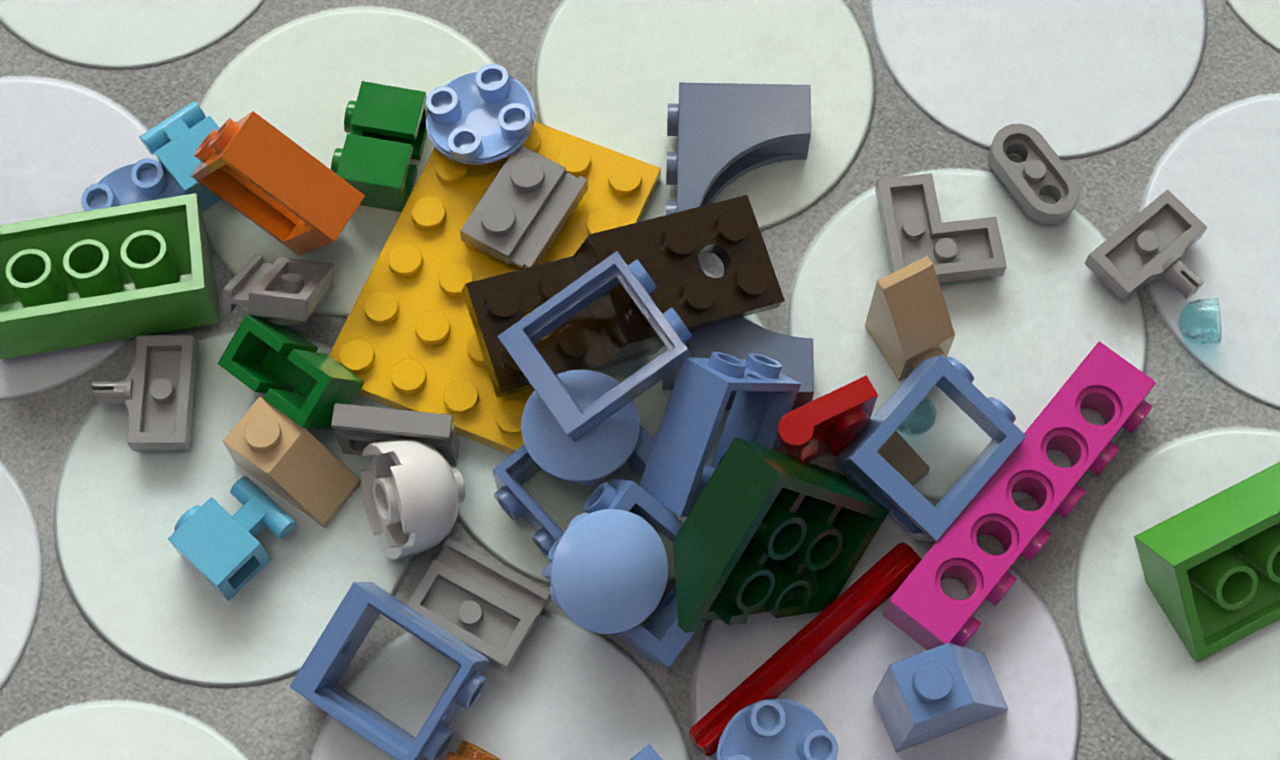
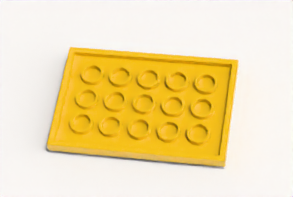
M534 122L533 129L522 146L565 167L566 172L577 178L581 175L588 179L587 192L540 264L573 256L589 234L641 222L660 181L661 168ZM434 147L329 356L365 382L358 395L397 410L452 415V424H455L457 434L512 455L524 445L521 431L522 414L528 399L535 389L530 388L502 397H496L462 289L466 283L520 270L521 268L512 263L508 265L462 241L460 234L461 228L509 156L488 164L471 165L453 161Z

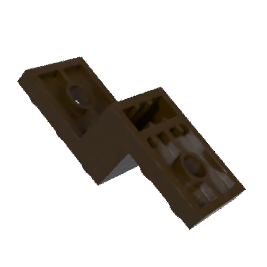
M748 195L589 234L571 257L466 283L462 293L496 397L533 388L497 336L521 320L523 315L531 313L616 251H618L627 265L638 259L658 287L657 290L649 295L662 314L672 307L689 331L778 308L785 302ZM710 252L718 256L724 266L723 276L713 278L704 274L698 265L699 253ZM620 283L549 333L547 338L535 343L556 374L571 370L595 371L656 354L664 346L661 339Z

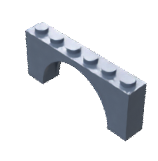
M679 82L678 103H668L667 136H678L677 152H667L666 185H677V201H666V215L711 204L736 179L762 166L781 161L807 159L811 138V85ZM698 258V265H699L701 271L704 273V271H703V269H702V266H701V263H700L699 258ZM745 317L690 331L693 337L684 344L692 358H710L712 352L726 353L739 359H747L749 353L767 356L782 364L781 373L801 383L792 410L812 401L814 394L813 338L780 334L763 328ZM681 366L662 379V390H673ZM731 391L725 411L731 410L737 391Z

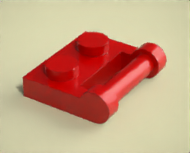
M863 376L782 416L778 423L776 435L780 446L776 451L806 462L830 451L833 456H839L862 428L870 422L878 394L868 376Z

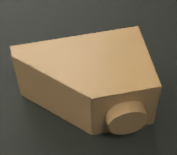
M928 255L877 280L865 322V328L898 381L908 377L922 360L943 355L946 358L955 337L939 280Z
M261 396L222 441L238 466L324 528H326L361 485L360 480L306 428L299 426Z

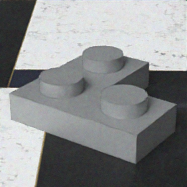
M932 173L877 179L875 191L890 274L928 255L934 265L939 283L1001 277L1004 275L1007 266L997 217L942 223Z

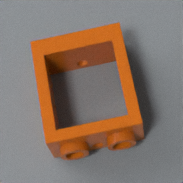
M254 111L237 122L229 118L218 131L213 129L194 153V157L201 162L191 174L193 179L298 256L335 242L365 197L364 194Z

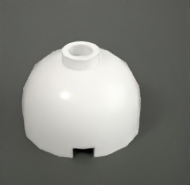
M411 438L389 439L370 443L363 449L362 457L372 455L371 469L360 471V483L363 503L373 535L381 534L384 529L387 540L391 544L390 547L381 548L385 556L396 560L433 548L451 533L459 513V502H463L465 499V485L460 471L456 467L451 468L443 454L428 443Z

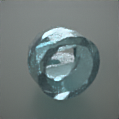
M1217 298L1198 299L1189 302L1182 309L1178 326L1182 335L1190 342L1198 344L1221 342V314Z
M926 395L896 430L909 436L921 435L934 425L937 416L935 403Z

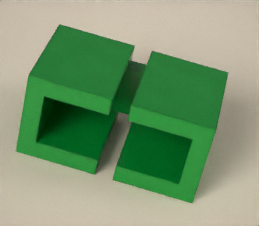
M362 81L357 100H350L348 102L344 116V131L350 134L346 136L344 147L335 149L331 170L365 195L360 205L402 212L413 190L418 172L417 165L410 164V160H421L428 133L426 129L428 110L426 106V92Z
M252 315L244 317L217 363L254 392L266 393L263 399L302 428L336 430L331 426L335 403L351 405L365 383L328 354L316 353L318 347L288 325L272 324L267 321V318Z

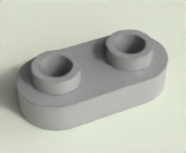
M1010 124L1001 128L994 136L989 149L988 160L992 170L1026 214L1033 220L1043 224H1056L1067 219L1072 214L1080 195L1079 184L1074 175L1044 137L1033 127L1025 124ZM1018 154L1024 161L1021 163L1013 162L1007 155ZM1050 195L1055 199L1056 203L1047 204L1039 196Z

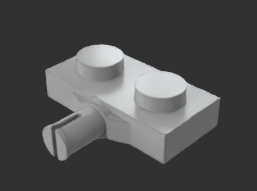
M1167 189L1092 251L1084 264L1123 302L1129 299L1146 283L1158 280L1161 277L1166 278L1187 300L1199 290L1204 282L1197 278L1180 259L1184 252L1203 236L1208 227Z
M194 335L137 336L135 360L126 381H92L91 387L93 390H90L94 405L126 404L129 413L127 444L132 451L190 450L198 357V342Z

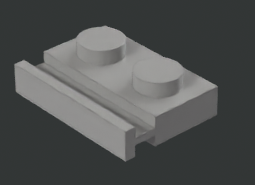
M521 146L509 156L461 228V239L508 265L512 263L521 269L540 265L587 192L588 179L581 175L577 178L566 172L565 167Z
M254 254L223 289V311L232 312L237 305L248 306V315L267 317V321L272 324L295 325L301 321L306 322L333 286L334 264L279 257L274 264L263 263L262 254Z
M339 403L334 405L331 426L336 429L335 436L344 454L362 455L363 449L370 443L389 439L411 438L434 446L443 454L449 464L457 465L460 442L455 424H452V415Z
M448 536L437 559L432 561L406 605L490 659L489 662L508 672L536 626L538 617L544 607L550 602L551 595L550 591Z

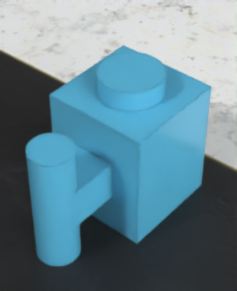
M193 101L139 136V138L151 155L155 153L159 163L163 166L162 168H164L167 174L170 173L181 187L184 195L197 193L201 212L220 201L221 198L191 177V174L201 162L194 157V153L213 129L218 131L220 128L211 116L206 118L199 105Z
M247 476L237 480L230 490V493L243 505L233 516L215 499L210 497L202 506L196 505L187 510L177 521L174 527L175 532L168 538L177 552L228 601L271 560L255 536L266 526L277 538L283 539L296 526V522Z

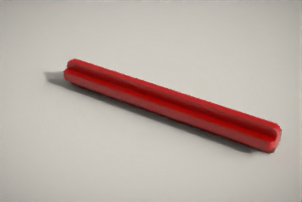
M904 542L898 543L690 728L689 737L698 750L707 757L717 752L719 739L724 728L738 711L756 701L777 698L900 587L921 561L919 555Z

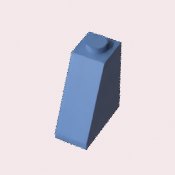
M946 643L889 664L873 695L896 753L1007 712L1009 709L985 653L952 643Z

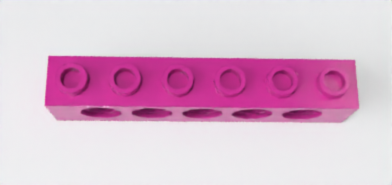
M1099 341L1024 433L1026 437L935 542L892 595L882 615L926 650L946 643L964 647L982 624L973 617L986 600L996 607L1017 580L1015 576L1009 573V570L1021 556L1029 562L1035 558L1052 536L1050 532L1044 529V526L1055 512L1064 519L1069 515L1086 493V490L1078 485L1089 470L1099 476L1120 449L1112 443L1113 439L1122 428L1133 434L1151 411L1153 406L1145 401V398L1156 382ZM1092 409L1097 411L1103 417L1105 424L1094 425L1084 419L1080 410ZM1058 450L1063 452L1070 459L1072 467L1062 468L1054 465L1049 460L1046 451ZM1025 492L1031 495L1037 502L1038 510L1025 511L1019 508L1012 499V493ZM985 534L994 536L1001 542L1004 553L1001 555L985 553L978 546L976 537ZM946 578L960 580L966 585L969 598L955 600L948 597L943 592L940 581Z

